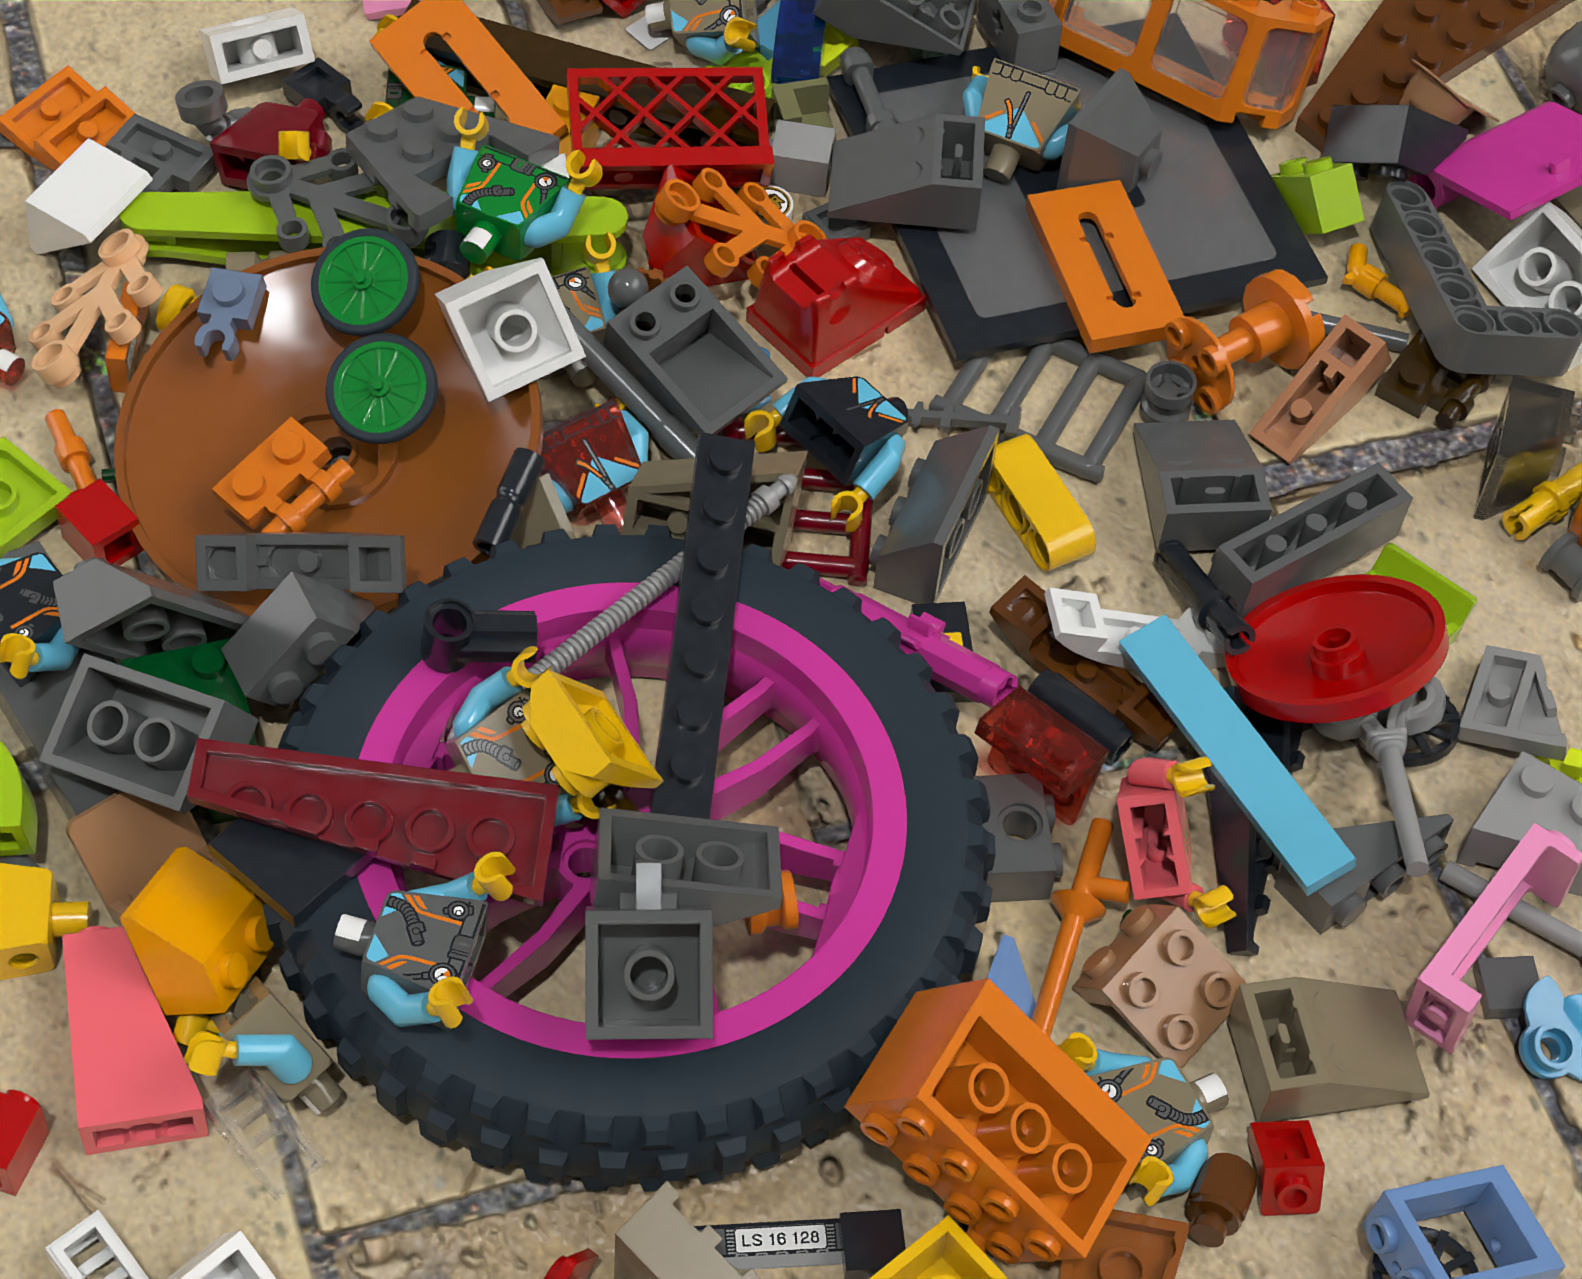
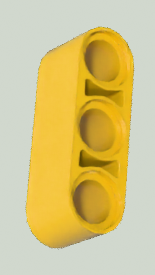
M1023 434L997 444L988 493L1039 569L1047 572L1094 554L1096 550V537L1089 519L1034 439L1028 434Z

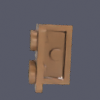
M118 791L70 819L66 825V834L109 915L118 926H123L120 920L121 915L177 847L190 848L235 877L209 854V846L206 844L190 811L183 814Z
M1141 905L1132 910L1123 919L1120 925L1122 932L1109 946H1104L1095 951L1085 961L1082 967L1084 974L1072 987L1087 1003L1112 1006L1159 1058L1170 1057L1181 1068L1230 1015L1229 1011L1239 985L1247 983L1179 906Z

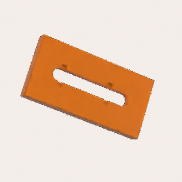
M421 0L369 40L374 51L413 98L419 96L458 108L465 107L468 111L480 114L434 57L426 50V40L431 36H439L508 117L510 123L552 134L558 138L568 132L566 123L463 0Z
M1114 180L1027 195L1026 213L1089 354L1165 340V325L1178 317L1185 316L1121 181ZM1091 219L1096 223L1133 303L1132 307H1121L1116 301H1113V294L1089 242H1086V235L1079 220Z

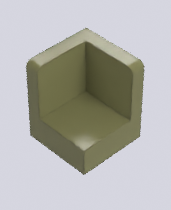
M827 78L772 85L771 99L775 100L774 134L778 120L834 128L828 114L830 86Z

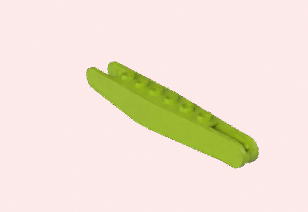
M249 191L140 192L119 214L121 229H130L134 234L142 235L148 242L149 249L146 257H169L226 265L227 252L256 251L261 259H266L271 251L284 250L279 244L277 235L278 222L270 202L255 199ZM374 191L353 196L385 208H389L392 205L388 198L378 196ZM586 196L569 233L564 238L543 247L535 248L523 260L515 261L493 252L484 264L470 262V274L475 276L481 273L486 266L496 269L541 257L544 259L551 277L585 266L588 267L590 273H595L594 264L590 263L583 254V245L586 238L590 234L591 247L596 253H607L605 234L608 231L616 239L626 231L628 225L627 210L622 203L613 198ZM291 198L296 216L303 219L308 226L310 242L303 250L321 248L324 239L310 205ZM337 214L344 233L364 228L381 229ZM451 215L431 226L428 234L419 245L409 247L412 253L425 259L424 245L426 238L439 230L457 231L456 217ZM291 233L289 234V236H294L299 233ZM616 242V249L609 259L610 270L618 271L627 266L626 250L618 242Z

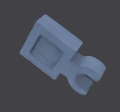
M212 267L197 310L201 322L204 323L195 335V346L200 356L207 357L210 346L214 342L221 340L224 341L221 350L226 360L233 361L237 357L240 349L239 341L236 337L237 329L253 330L267 287L262 275Z

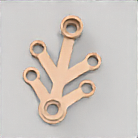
M121 229L108 236L98 250V255L102 261L72 283L59 288L51 297L50 302L58 311V314L38 324L28 336L29 342L38 351L32 359L31 367L46 384L54 385L56 388H63L77 379L81 371L78 365L79 357L77 354L101 313L106 320L104 329L117 345H123L132 341L141 331L142 326L130 310L123 307L115 289L122 277L125 276L129 281L126 292L138 307L149 306L161 296L163 287L153 274L146 272L143 267L149 244L142 235L134 234L130 229ZM73 324L65 337L62 331Z

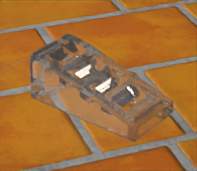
M252 1067L245 1070L203 1101L208 1120L275 1201L326 1164L327 1161L268 1084ZM252 1096L258 1104L233 1121L228 1112ZM266 1113L273 1122L250 1139H247L242 1130ZM281 1131L288 1140L262 1158L256 1149ZM297 1149L303 1156V1159L277 1178L270 1168Z

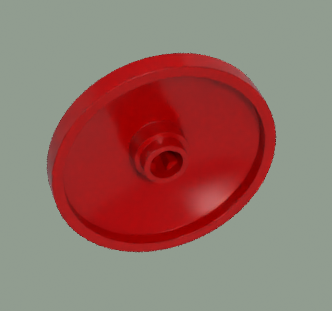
M1356 574L1334 576L1292 587L1269 598L1250 611L1243 619L1254 629L1256 639L1254 642H1251L1241 632V636L1251 647L1239 655H1230L1225 651V664L1231 686H1236L1242 702L1258 713L1271 718L1296 723L1338 722L1384 710L1420 690L1436 675L1443 665L1449 649V635L1441 605L1436 598L1420 586L1402 579L1382 575Z

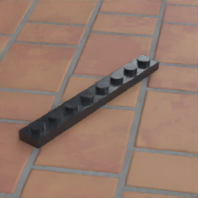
M700 432L697 441L654 768L664 781L658 787L652 788L649 813L710 819L755 442L703 432Z

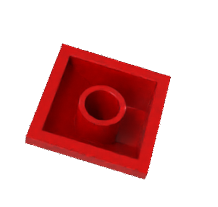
M670 164L664 170L657 194L670 179H679L692 186V182L696 177L676 165ZM700 199L701 204L728 212L717 200L715 202H706ZM654 200L642 235L649 254L648 264L652 271L656 268L663 272V278H670L685 266H688L706 287L749 279L747 271L758 258L755 250L741 258L739 264L725 278L712 274L704 263V257L716 243H726L737 235L691 220L677 226L667 225L657 217L654 210L656 205Z

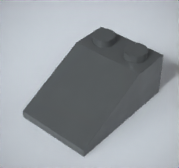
M600 807L591 865L590 906H620V893H636V860H661V892H677V906H711L713 927L781 908L782 879L779 827Z

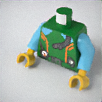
M465 107L457 110L454 116V124L462 137L460 146H454L446 185L447 194L453 197V215L456 217L457 231L465 235L459 246L462 255L475 264H484L493 252L515 261L523 260L535 248L543 247L564 238L569 233L586 198L582 194L584 188L598 184L602 178L603 172L600 163L593 159L588 170L579 174L580 168L585 162V155L581 150L573 151L566 160L567 173L572 177L570 181V178L485 144H483L479 151L474 150L476 142L485 138L489 131L487 118L481 111L478 125L474 129L466 130L464 126L468 116Z

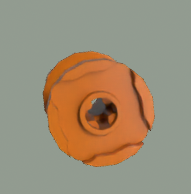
M1276 269L1255 277L1246 285L1243 296L1244 312L1232 318L1228 327L1229 332L1219 337H1216L1204 323L1192 317H1178L1168 322L1164 328L1166 354L1168 360L1180 362L1194 372L1197 379V387L1193 401L1206 415L1212 416L1232 403L1235 392L1234 372L1231 367L1233 363L1241 359L1249 363H1257L1269 357L1274 363L1285 369H1299L1304 366L1324 341V322L1321 313L1312 316L1307 306L1308 303L1314 301L1309 290L1294 275L1282 269Z

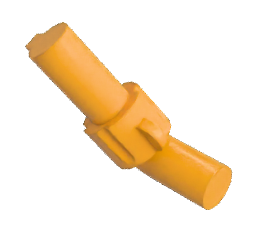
M1355 243L1351 245L1348 250V274L1343 277L1342 283L1352 285L1353 289L1370 300L1378 298L1396 310L1399 317H1408L1412 310L1401 289L1388 282V275L1382 272L1381 269L1369 263L1367 264L1368 248L1364 244Z

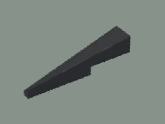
M1236 686L1223 688L1291 776L1293 772L1303 769L1305 755L1298 751L1302 732L1312 729L1313 723L1283 721L1260 714L1242 702ZM1206 767L1208 784L1215 785V789L1209 791L1219 885H1225L1232 892L1233 900L1226 904L1237 915L1224 922L1227 953L1236 956L1258 955L1260 948L1254 942L1257 918L1268 913L1271 902L1264 894L1269 873L1278 871L1280 860L1211 769Z

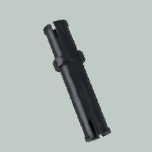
M1170 540L1161 544L1158 549L1162 551L1168 561L1166 562L1161 554L1155 552L1154 563L1192 607L1194 618L1202 629L1212 632L1221 643L1223 649L1230 655L1243 654L1249 650L1251 646L1243 639L1241 632L1251 642L1255 641L1256 633L1252 626L1237 612L1235 599L1228 592L1224 593L1223 590L1217 588L1188 553L1183 543L1178 540Z

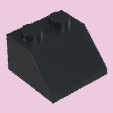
M1332 105L1322 157L1331 156L1332 163H1352L1357 181H1367L1369 174H1377L1378 178L1389 181H1406L1407 175H1428L1466 140L1468 129L1410 105Z

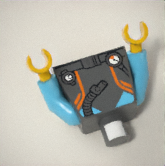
M491 852L477 862L474 872L447 883L414 889L408 892L399 890L389 892L386 895L376 922L348 914L341 916L334 937L333 949L363 957L361 963V991L366 996H369V999L394 1025L408 1027L432 1024L452 1032V1029L456 1028L462 1021L463 1017L459 1012L461 1005H470L474 1001L467 987L486 937L489 903L484 900L488 894L497 901L507 900L512 894L513 886L505 876L514 874L516 868L503 853Z

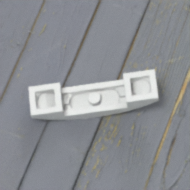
M1051 587L1044 593L1055 639L1062 645L1088 659L1134 670L1121 653L1119 640L1159 617L1100 609L1097 594ZM1189 607L1179 619L1169 618L1208 669L1226 667L1225 650L1212 632H1209L1207 629L1204 630L1198 625L1194 618L1192 607Z

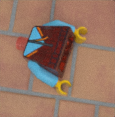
M616 397L601 405L600 403H595V408L543 433L541 456L545 460V464L540 475L549 473L566 515L571 522H577L598 512L604 524H616L619 533H621L629 486L642 462L648 461V431L626 411V406Z

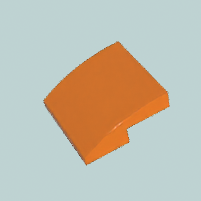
M67 65L0 116V133L23 152L51 170L56 171L88 138L106 148V143L135 112L106 86L97 91Z

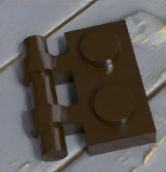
M1420 328L1379 381L1375 396L1417 419L1421 417L1427 407H1430L1439 412L1435 417L1436 423L1441 428L1449 430L1453 428L1457 421L1466 419L1474 408V398L1478 393L1485 392L1495 380V375L1467 374L1447 369L1435 358ZM1448 379L1460 384L1457 388L1450 390L1444 387Z

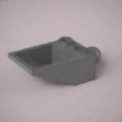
M685 266L650 292L646 277L640 271L633 268H622L616 271L609 279L607 289L611 301L616 306L625 310L607 321L603 345L667 411L699 435L700 432L716 435L787 382L788 378L688 266ZM652 326V330L645 331L646 329Z

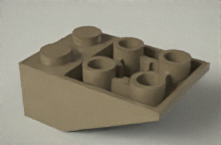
M1290 977L1239 985L1227 1019L1257 1122H1269L1429 1098L1430 1092L1396 990L1303 977Z

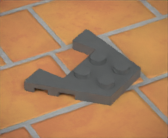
M419 96L406 101L404 104L377 118L371 119L345 135L346 152L374 184L381 183L388 191L389 202L396 210L404 209L408 214V224L415 231L421 233L453 215V197L430 185V183L448 174L454 146H460L462 135L454 124V116L460 108ZM467 110L468 116L464 129L471 130L478 125L480 114ZM485 116L489 123V131L485 138L476 142L474 149L479 151L483 144L541 166L559 156L560 138L552 134Z

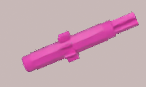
M820 578V586L830 592H834L842 587L846 588L843 585L835 586ZM850 590L862 599V613L871 621L882 617L888 619L901 632L900 647L906 654L917 652L924 657L933 669L931 679L976 703H982L998 712L1004 710L1010 704L1017 691V677L1000 668V665L950 640V636L942 633L946 625L945 622L926 612H923L920 617L911 613L907 618L861 593Z

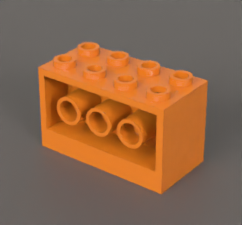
M989 978L915 992L844 1106L861 1122L860 1128L869 1139L886 1146L903 1162L902 1168L909 1177L932 1189L945 1202L944 1208L949 1215L961 1223L970 1225L986 1240V1249L994 1257L1008 1264L1085 1259L1152 1140L1127 1113Z

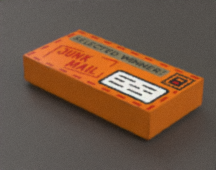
M128 280L124 283L120 301L123 307L130 310L142 326L141 331L132 341L123 345H117L110 337L105 355L110 388H112L113 392L126 393L131 378L138 367L151 317L150 306L138 307L126 292L129 284Z

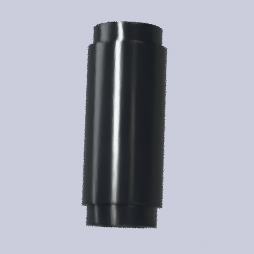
M1049 668L1042 671L1035 678L1026 692L1025 699L1032 703V708L1057 727L1070 728L1078 732L1083 737L1089 751L1100 760L1105 759L1111 765L1115 764L1126 753L1135 738V734L1128 729L1126 723L1063 675L1054 673Z

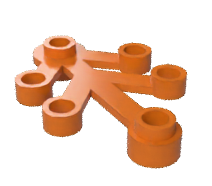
M712 168L702 169L692 182V186L679 179L668 180L655 197V213L667 225L677 226L691 220L737 235L726 243H716L704 257L707 269L715 276L721 278L728 277L739 264L741 258L762 244L779 248V251H784L786 256L792 252L795 242L807 234L814 236L816 239H827L825 233L810 221L800 220L793 224L769 199L767 192L759 184L746 182L738 193L735 194L726 184L724 177ZM700 199L706 202H715L717 200L728 212L701 204ZM760 213L770 225L764 224L757 215ZM767 256L758 257L747 271L750 282L758 289L769 259Z

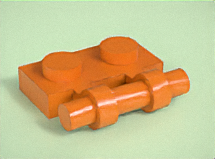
M291 416L219 481L212 490L216 498L252 530L256 529L270 516L273 520L260 532H301L307 526L305 520L325 501L331 504L343 493L341 486L355 472L342 458H339L326 471L321 469L332 459L328 447ZM304 483L308 486L292 503L285 502Z

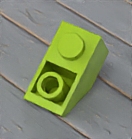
M1331 156L1309 161L1307 157H1300L1279 163L1280 172L1270 174L1304 234H1324L1365 220L1352 163H1332Z

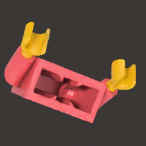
M1205 756L1181 763L1175 760L1153 757L1136 759L1128 767L1127 776L1122 778L1117 796V806L1134 900L1158 897L1170 904L1179 906L1187 912L1195 911L1201 924L1209 929L1236 917V913L1226 904L1233 900V894L1228 887L1221 885L1204 893L1201 886L1192 882L1191 838L1184 798L1215 789V785H1210L1206 782L1202 768L1212 766L1210 759Z

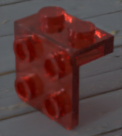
M1019 685L979 718L974 733L992 746L987 761L993 771L999 775L1030 774L1042 783L1044 794H1052L1055 804V817L1066 825H1073L1083 814L1109 750Z

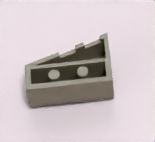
M808 451L754 454L748 500L751 498V493L762 485L771 486L775 478L780 475L793 474L798 482L791 495L784 496L779 500V508L770 515L761 516L760 519L745 529L742 551L751 543L769 549L772 553L773 564L782 566L790 546ZM695 458L642 462L629 486L621 535H644L650 524L669 526L672 538L685 539Z
M668 1181L615 1233L614 1279H761L751 1268L745 1274L741 1273L715 1249L723 1238L710 1225H707L699 1232L680 1213L673 1203L681 1195Z

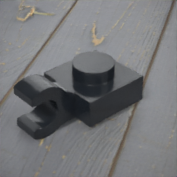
M316 58L314 62L308 63L282 80L283 93L295 104H298L304 98L315 100L322 106L324 112H328L331 115L336 126L344 134L365 124L363 120L354 114L362 108V103L352 95L351 81L321 58Z

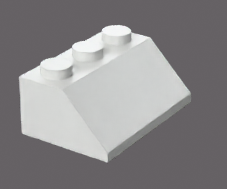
M1548 201L1531 210L1472 270L1504 306L1562 309L1574 313L1582 319V230L1567 213ZM1582 342L1568 370L1582 364Z

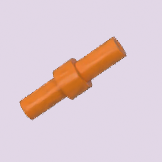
M54 409L48 412L45 416V421L56 443L54 447L56 458L62 470L70 473L76 488L83 489L97 480L90 466L92 456L84 439L75 435L64 410Z

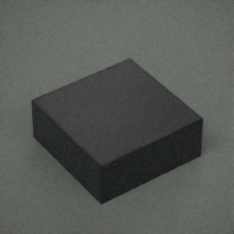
M901 1209L844 1212L839 1214L838 1227L844 1279H870L906 1250Z

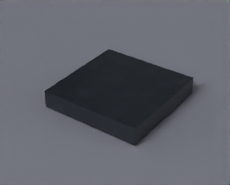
M243 818L236 819L208 843L209 854L294 927L374 859L370 856Z

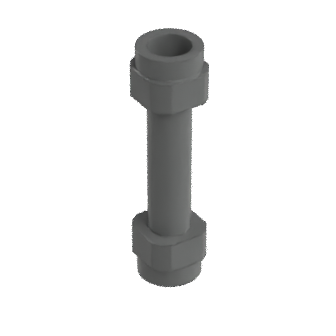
M852 47L844 51L839 58L842 68L841 73L845 82L850 86L854 85L867 114L866 131L869 132L898 124L895 112L891 109H885L872 79L874 64L869 54L861 47Z

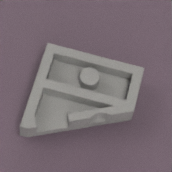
M1486 645L1459 726L1460 741L1521 753L1524 751L1531 755L1564 761L1567 755V738L1565 733L1562 734L1557 719V706L1552 691L1547 687V674L1541 655Z

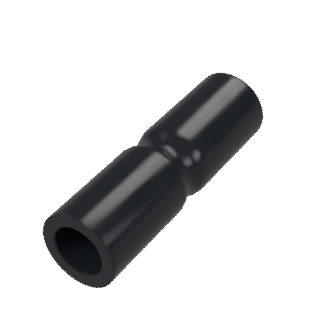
M522 447L514 450L497 487L496 497L490 502L472 542L473 546L481 553L490 556L493 545L511 539L521 517V508L527 503L545 464L543 457L535 451Z

